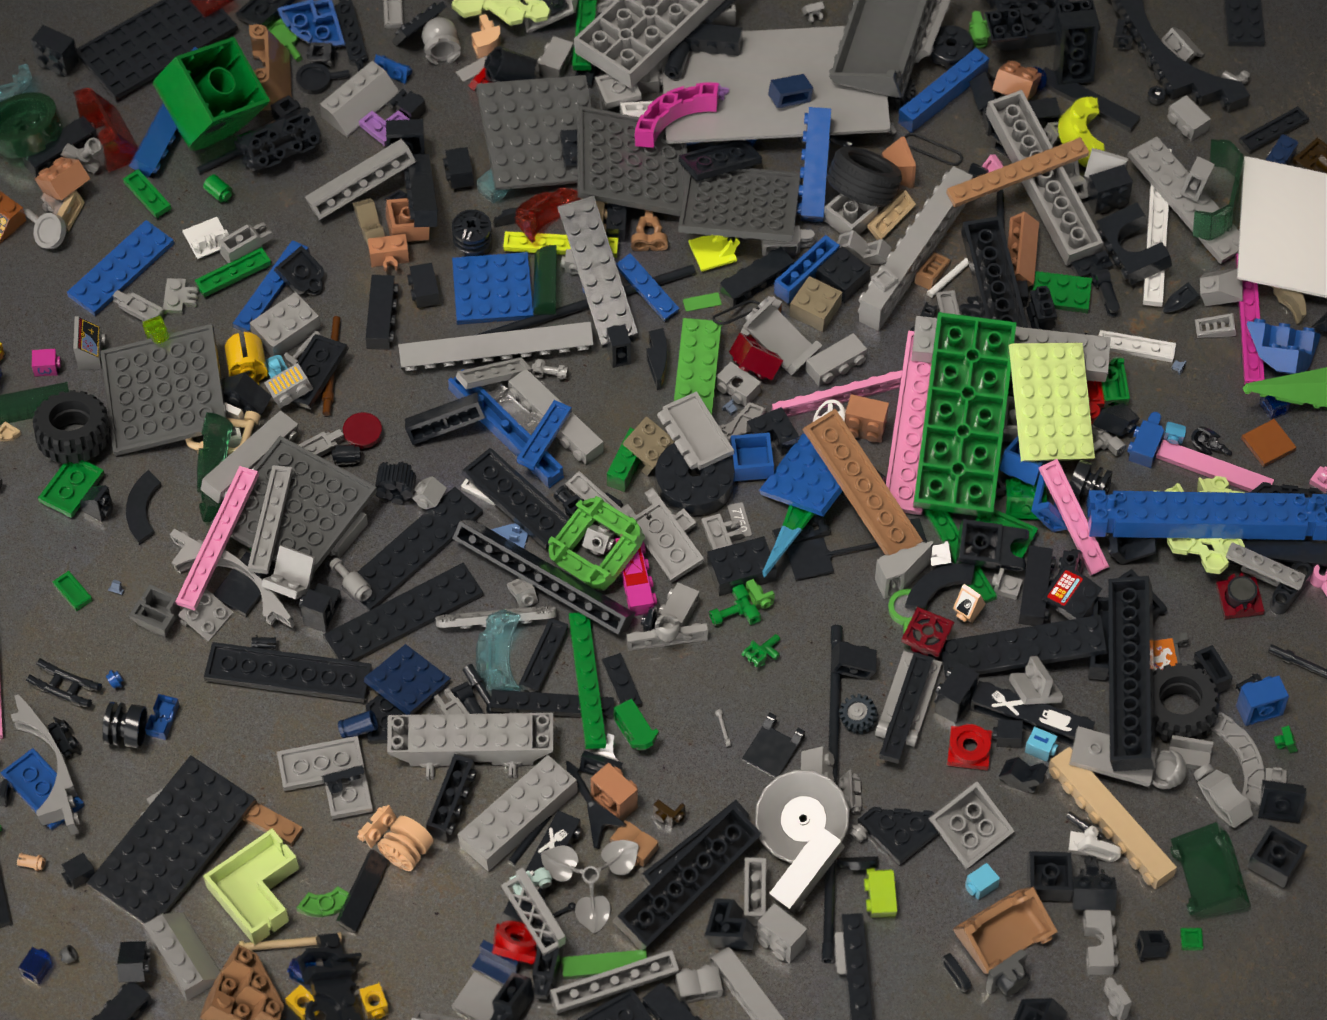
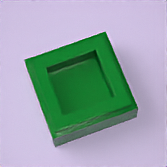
M1180 928L1181 950H1203L1202 928Z

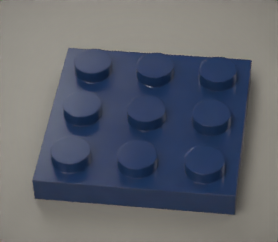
M406 644L364 678V682L406 715L414 714L450 684L451 680L449 676Z

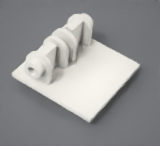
M218 217L182 230L197 259L219 251L218 241L229 235L228 231L222 227Z

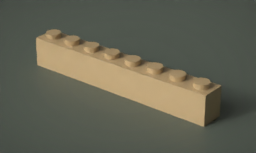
M1070 747L1050 760L1049 773L1051 776L1059 780L1064 791L1075 798L1079 808L1084 809L1089 814V818L1094 824H1098L1107 839H1111L1116 846L1121 848V854L1128 858L1133 869L1138 870L1142 874L1144 881L1148 885L1157 889L1175 876L1177 867L1093 772L1069 765L1072 753Z

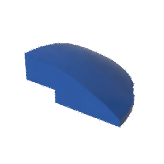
M307 0L277 8L286 27L301 40L307 43H332L334 47L345 45L332 0Z

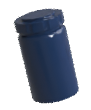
M369 710L339 720L338 729L341 737L344 739L377 730L378 721L374 712Z

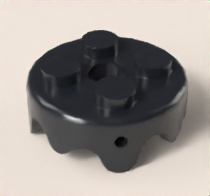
M946 25L940 27L932 46L933 51L930 54L932 61L935 64H942L946 70H949L973 51L974 41L971 34L959 26ZM947 43H954L955 46H948Z

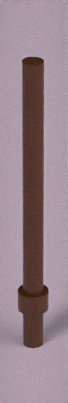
M334 316L332 322L331 339L338 341L341 320L339 316ZM335 372L326 384L325 392L322 394V414L324 416L330 415L331 404L334 401L333 384Z

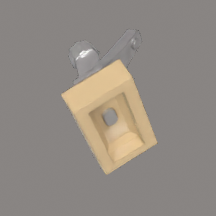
M77 190L73 191L63 200H57L45 193L41 197L44 201L43 210L61 216L65 222L66 231L71 229L85 203Z

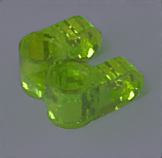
M161 315L142 321L146 340L151 339L157 344L168 340L169 334Z

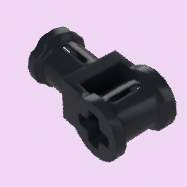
M566 485L559 487L553 495L555 500H559L563 504V511L568 518H571L578 509L576 506L577 502L580 500L585 501L577 494L573 496Z

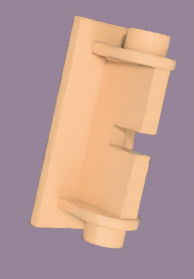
M390 805L387 807L383 806L382 808L379 807L370 818L373 823L367 822L358 831L357 838L362 842L365 840L370 848L376 844L397 819Z

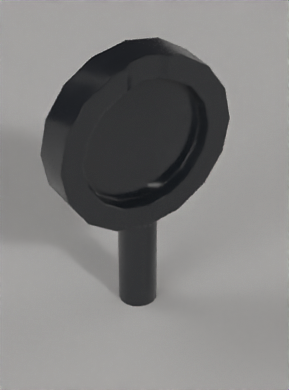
M308 63L297 71L296 84L303 93L316 95L327 90L331 80L348 78L350 74L349 70L330 73L328 68L320 63Z

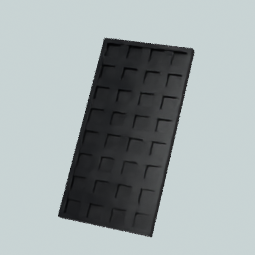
M161 0L78 47L76 51L78 58L116 101L156 78L176 56L191 52L194 47L199 49L217 43L236 32L238 25L215 0Z
M190 755L87 882L88 887L142 924L161 914H167L257 802L256 798Z

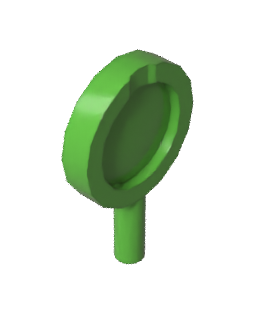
M282 19L272 21L266 28L289 50L297 62L301 61L302 56L295 47L299 38L286 27Z

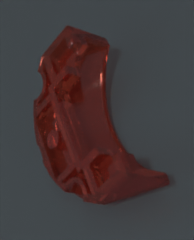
M559 188L555 192H543L531 197L515 211L516 224L531 243L536 241L535 236L542 227L561 217L558 206L580 200L578 190Z

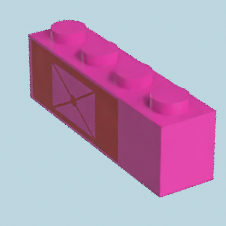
M620 538L615 539V544L618 542ZM642 542L641 547L621 572L628 609L635 612V616L647 614L649 608L657 605L656 594L651 592V588H653L652 576L647 574L649 562L643 556V554H646L644 542Z

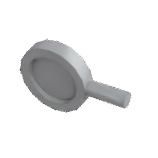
M26 209L24 211L25 216L35 223L34 238L36 243L45 249H55L60 246L66 235V225L62 217L54 213H45L38 217L30 209Z

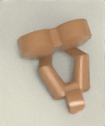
M645 210V216L640 217L636 227L637 233L631 237V249L634 251H648L649 248L652 251L666 250L668 248L667 235L661 233V224L656 216H652V211ZM653 226L654 234L646 235L644 227Z

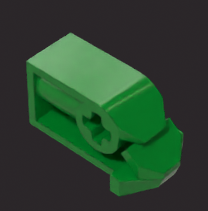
M1115 356L1109 363L1106 381L1101 382L1105 402L1102 409L1122 403L1127 406L1129 404L1130 396L1124 358Z
M630 699L614 707L613 720L628 744L637 750H646L652 747L659 735V731L657 728L654 730L650 728L634 701Z

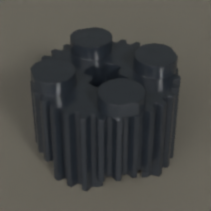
M403 461L398 462L397 465H388V462L380 464L375 482V487H377L375 495L379 498L392 500L391 502L396 505H401L406 499L412 498L417 477L415 472L411 470V465Z

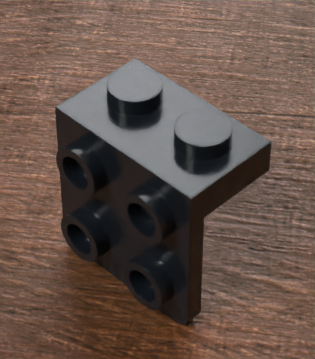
M1107 533L1110 541L1108 546L1109 554L1121 565L1157 552L1156 538L1113 537V533Z

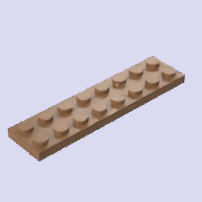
M836 408L802 429L885 555L895 554L904 548L915 547L923 541Z

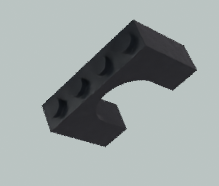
M1138 202L1096 221L1098 227L1096 230L1105 242L1104 247L1106 251L1112 253L1114 264L1116 267L1120 266L1123 279H1128L1131 285L1172 266L1171 256L1163 242L1139 252L1127 251L1120 246L1128 235L1148 226L1146 215Z

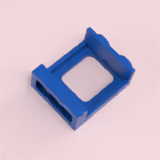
M1040 472L1031 512L1052 532L1068 530L1055 502L1054 505L1050 502L1042 503L1045 481Z

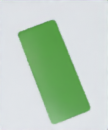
M719 293L683 299L686 311L722 304Z

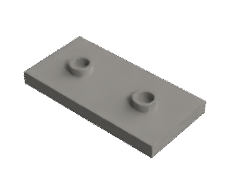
M1077 727L1069 765L1147 787L1150 786L1154 769L1114 772L1110 763V735ZM1155 748V759H1156V754H1157V749H1158V748Z

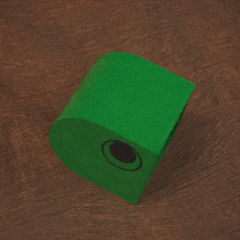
M235 37L176 56L153 81L155 90L191 151L206 148L236 133L246 126L270 102Z

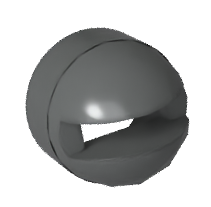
M71 945L62 948L59 953V957H62L61 961L65 964L72 963L78 959L77 952Z

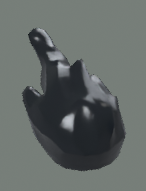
M1200 426L1193 431L1191 436L1192 442L1201 451L1211 455L1212 451L1210 449L1214 451H1221L1228 456L1232 455L1231 450L1218 442V438L1221 437L1215 431L1204 426Z

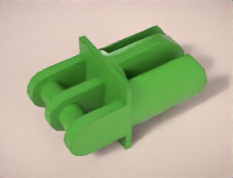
M974 11L969 23L968 32L973 38L974 46L978 49H983L987 46L989 40L986 20L983 21L979 11Z

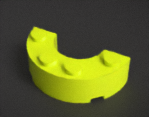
M1094 97L1078 99L1060 117L1058 122V133L1062 144L1080 137L1082 138L1089 150V156L1079 159L1078 163L1086 168L1092 148L1105 151L1104 143L1093 137L1087 128V125L1099 114L1098 100Z

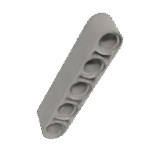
M729 947L710 958L712 967H718L720 978L752 1020H784Z

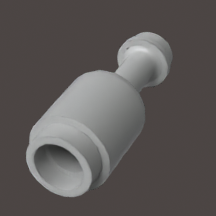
M333 559L330 567L332 571H338L344 578L342 583L345 589L356 600H367L372 594L370 584L358 572H349L343 566L344 562L341 559Z

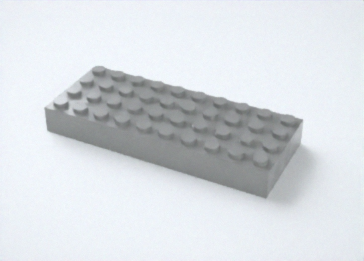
M615 0L574 38L575 53L624 85L632 88L725 0Z

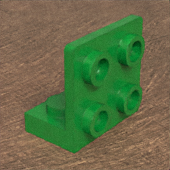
M1018 478L1006 479L1007 497L1005 514L1017 519L1039 520L1031 512L1037 483L1032 485L1026 484ZM1046 485L1043 490L1042 503L1047 502Z

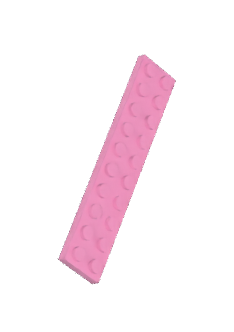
M908 331L886 486L904 513L921 515L922 508H914L913 500L931 363L911 361L914 331Z

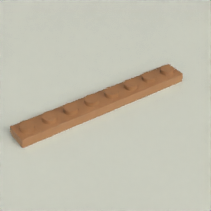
M1080 137L947 188L946 193L955 208L1089 156V150Z

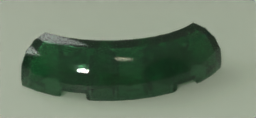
M206 412L201 432V435H204L203 448H199L197 461V492L201 493L202 503L199 504V509L203 522H211L215 518L223 500L218 504L201 491L202 479L227 458L229 440L233 429V424L228 419Z

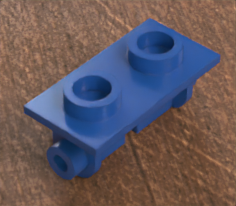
M375 55V63L383 68L390 78L406 84L407 75L410 76L413 71L409 65L397 63L386 58L385 55Z

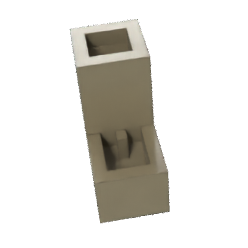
M369 198L353 203L366 244L368 245V239L385 237L383 227L379 223L374 201Z

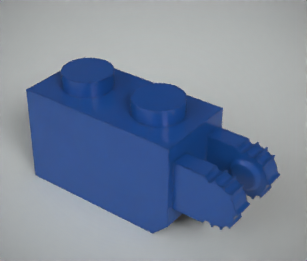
M1152 412L1147 421L1143 420L1141 426L1136 427L1133 436L1135 441L1130 442L1127 450L1130 453L1129 461L1148 468L1152 467L1164 433L1163 427L1160 426L1161 414L1158 412Z

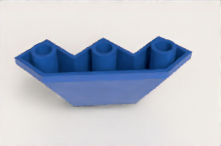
M1254 319V322L1247 321V327L1259 358L1276 371L1296 374L1305 372L1310 367L1321 334L1315 332L1314 328L1303 327L1302 331L1290 328V324L1286 323L1272 326L1263 319Z

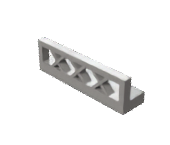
M523 867L516 871L515 878L501 886L542 954L546 955L566 944V937ZM519 882L522 887L521 895L512 894L509 887ZM522 900L531 902L533 905L531 913L521 910ZM532 918L543 921L542 930L531 926ZM543 935L551 936L555 943L545 948L541 942Z

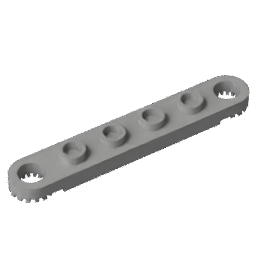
M542 606L537 609L536 607L456 613L455 615L449 614L448 616L445 614V616L439 615L436 617V626L441 628L461 626L463 629L472 628L473 625L489 627L493 623L511 625L513 622L521 621V623L526 624L532 623L533 620L554 618L557 616L554 606H546V608Z

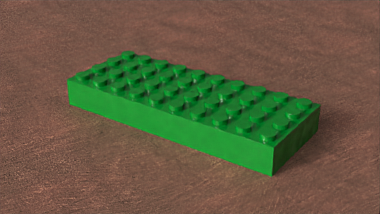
M938 312L913 500L914 508L992 517L1011 372L1009 345L1014 343L1016 322Z

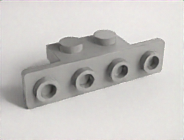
M1233 542L1226 555L1227 559L1242 565L1241 571L1276 587L1281 582L1300 590L1305 579V574Z

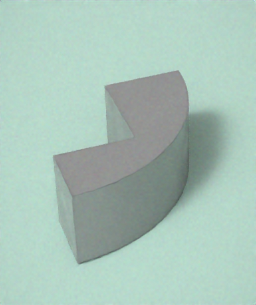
M854 230L840 234L837 242L840 247L843 246L866 264L886 263L891 251V247L883 239L867 243Z

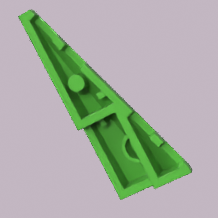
M1327 367L1246 383L1242 389L1245 394L1254 392L1259 393L1260 397L1274 396L1279 401L1299 405L1308 403L1313 404L1314 408L1327 407Z

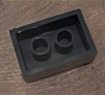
M764 536L707 551V565L719 596L732 593V589L741 584L746 588V582L754 579L757 585L776 581L777 568L775 565L765 577L763 576L762 571L771 554Z

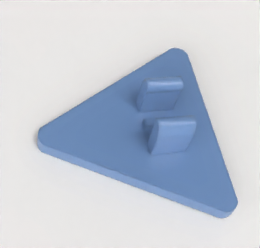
M517 523L491 529L518 546L525 548L529 534Z

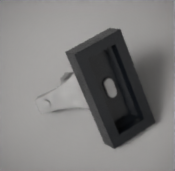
M607 735L606 748H601L594 752H583L580 762V770L582 772L595 775L608 763L613 767H618L622 772L623 762H620L613 752L616 746L615 742H613L614 735Z

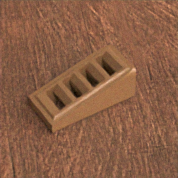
M934 252L916 272L915 284L930 290L937 283L951 260Z

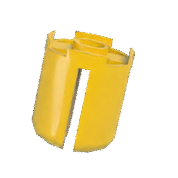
M244 332L248 357L243 358L239 333L233 334L225 343L229 377L250 371L247 375L259 384V381L265 376L267 378L268 374L261 339L256 334Z

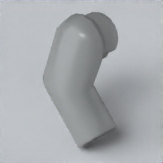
M1224 71L1222 74V78L1242 81L1243 84H1246L1250 77L1247 71H1242L1237 76L1228 71Z

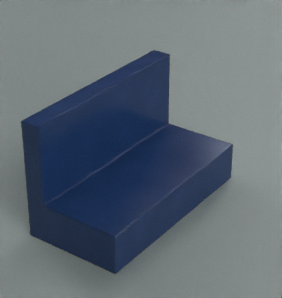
M483 940L479 946L480 954L471 969L504 985L512 972L518 973L521 968V962L492 954L493 944Z

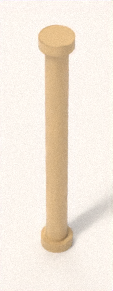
M338 932V936L342 945V934L341 932ZM316 937L261 941L256 945L252 942L244 943V941H239V945L251 951L312 946L317 945Z

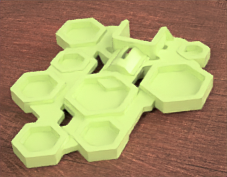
M453 0L452 9L464 18L480 15L483 9L491 10L510 26L523 23L524 18H530L534 22L546 21L551 12L542 0H524L528 5L521 3V0Z
M1215 476L1213 479L1198 478V492L1245 493L1228 489L1229 483L1226 477ZM1179 483L1165 490L1166 492H1184ZM1167 538V543L1172 553L1188 555L1189 553L1199 554L1205 571L1215 574H1221L1228 567L1229 561L1226 555L1232 542L1245 548L1241 539ZM1203 544L1212 545L1214 551H1213V550H1210V551H1209L1207 545H1203Z

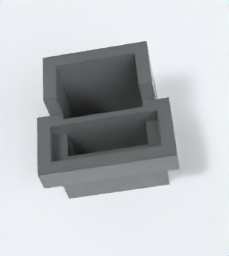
M149 584L142 595V600H138L129 614V618L137 622L138 626L166 637L179 617L178 614L181 612L180 606L176 604L178 596Z

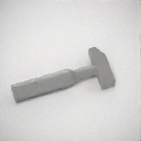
M315 331L298 348V351L293 356L285 353L284 359L286 363L291 366L297 363L296 359L304 352L314 334L320 336L321 334Z

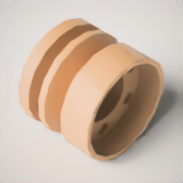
M399 816L390 827L391 832H387L383 836L384 839L382 838L377 846L381 854L392 864L405 871H412L416 863L421 860L420 854L424 855L434 842L431 834L418 822L406 816Z

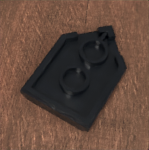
M378 694L366 705V711L372 710L378 721V729L367 733L368 743L370 744L387 743L388 715H406Z

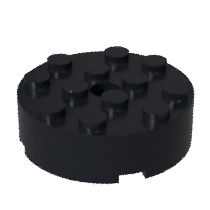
M674 442L661 453L656 463L655 483L657 494L666 507L675 513L684 508L691 517L693 515L705 514L707 516L713 514L726 505L733 493V461L729 456L699 470L698 467L690 469Z

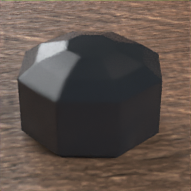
M1159 86L1151 87L1147 94L1149 102L1155 105L1163 103L1166 97L1164 88Z

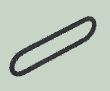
M916 133L905 135V139L908 136H916L957 153L960 156V160L952 163L908 144L909 148L953 166L959 165L963 161V155L957 150Z
M755 300L744 301L712 316V320L720 325L729 324L747 316L752 310L726 322L717 321L715 318L747 303L759 305L760 302Z

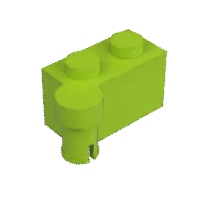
M866 869L864 891H868L869 899L865 901L866 912H870L871 918L896 917L897 903L894 870Z

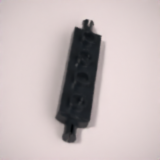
M339 0L340 3L334 6L350 64L357 65L359 72L361 68L365 67L364 62L369 59L352 0Z

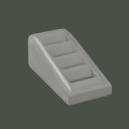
M1233 313L1195 320L1197 338L1237 336ZM1202 325L1206 326V331H1202ZM1210 325H1213V330H1210Z

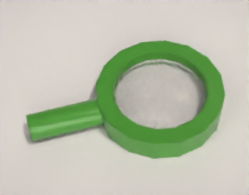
M911 589L895 592L890 598L888 605L891 618L898 624L903 625V635L916 611L905 608V603Z

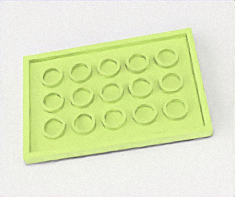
M1083 343L1010 344L1009 352L1021 462L1054 461L1056 459L1058 461L1095 459Z

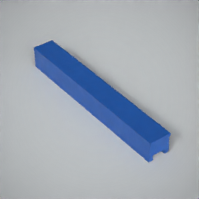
M456 377L453 379L449 378L448 390L458 399L478 392L485 412V419L480 421L518 457L531 435L481 386L465 389ZM547 451L535 470L529 469L549 489L564 478L563 467Z

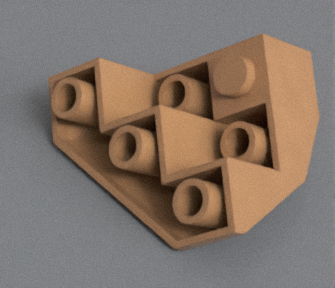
M239 944L235 947L208 994L200 1019L280 1020L284 1004L257 953Z

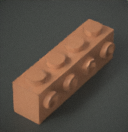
M1024 211L1010 218L1008 248L1016 280L1027 281V286H1031L1034 284L1039 222Z

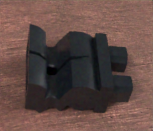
M1040 286L1036 290L1030 291L1031 302L1026 307L1032 329L1053 331L1056 325L1057 313L1049 288L1047 286Z

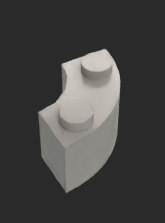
M1215 770L1198 782L1204 797L1212 809L1231 827L1235 828L1253 816L1249 799L1236 789L1232 778L1227 773Z

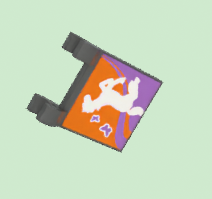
M1185 632L1174 637L1153 640L1154 671L1158 668L1163 670L1164 666L1168 664L1175 666V663H1181L1178 647L1189 646L1188 633ZM1187 661L1182 663V666H1187V664L1194 665V662Z

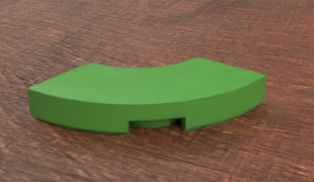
M338 886L332 892L323 895H315L308 892L296 910L301 914L311 917L332 916L340 913L349 893Z

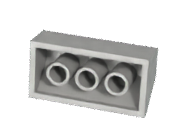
M371 61L320 103L321 118L348 138L360 128L359 121L371 111L377 114L399 90L387 72Z
M183 913L161 914L143 924L146 936L187 1001L213 986L220 971Z

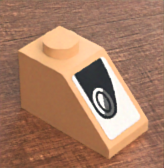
M964 584L953 609L957 613L956 617L964 623L966 621L973 623L986 603L979 593Z

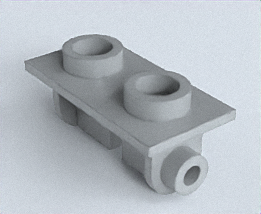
M848 770L840 778L839 788L844 793L849 811L857 815L862 810L861 796L854 795V793H861V780L858 774H851V770Z

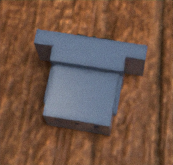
M1175 360L1172 369L1178 371L1180 375L1186 366V361L1179 362Z
M732 399L722 407V410L727 411L730 415L736 412L737 407L733 404L734 400Z
M113 580L108 591L122 595L124 589H122L120 581Z

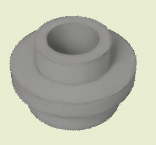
M852 824L850 826L849 833L860 843L863 840H867L868 836L866 833L868 831L862 825L857 824L856 826Z

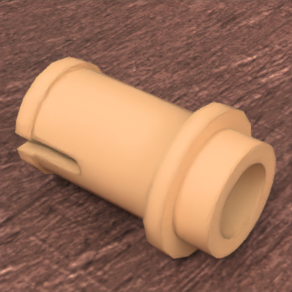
M20 853L18 857L21 859H17L18 866L34 868L35 871L43 870L46 864V859L42 855L32 856Z

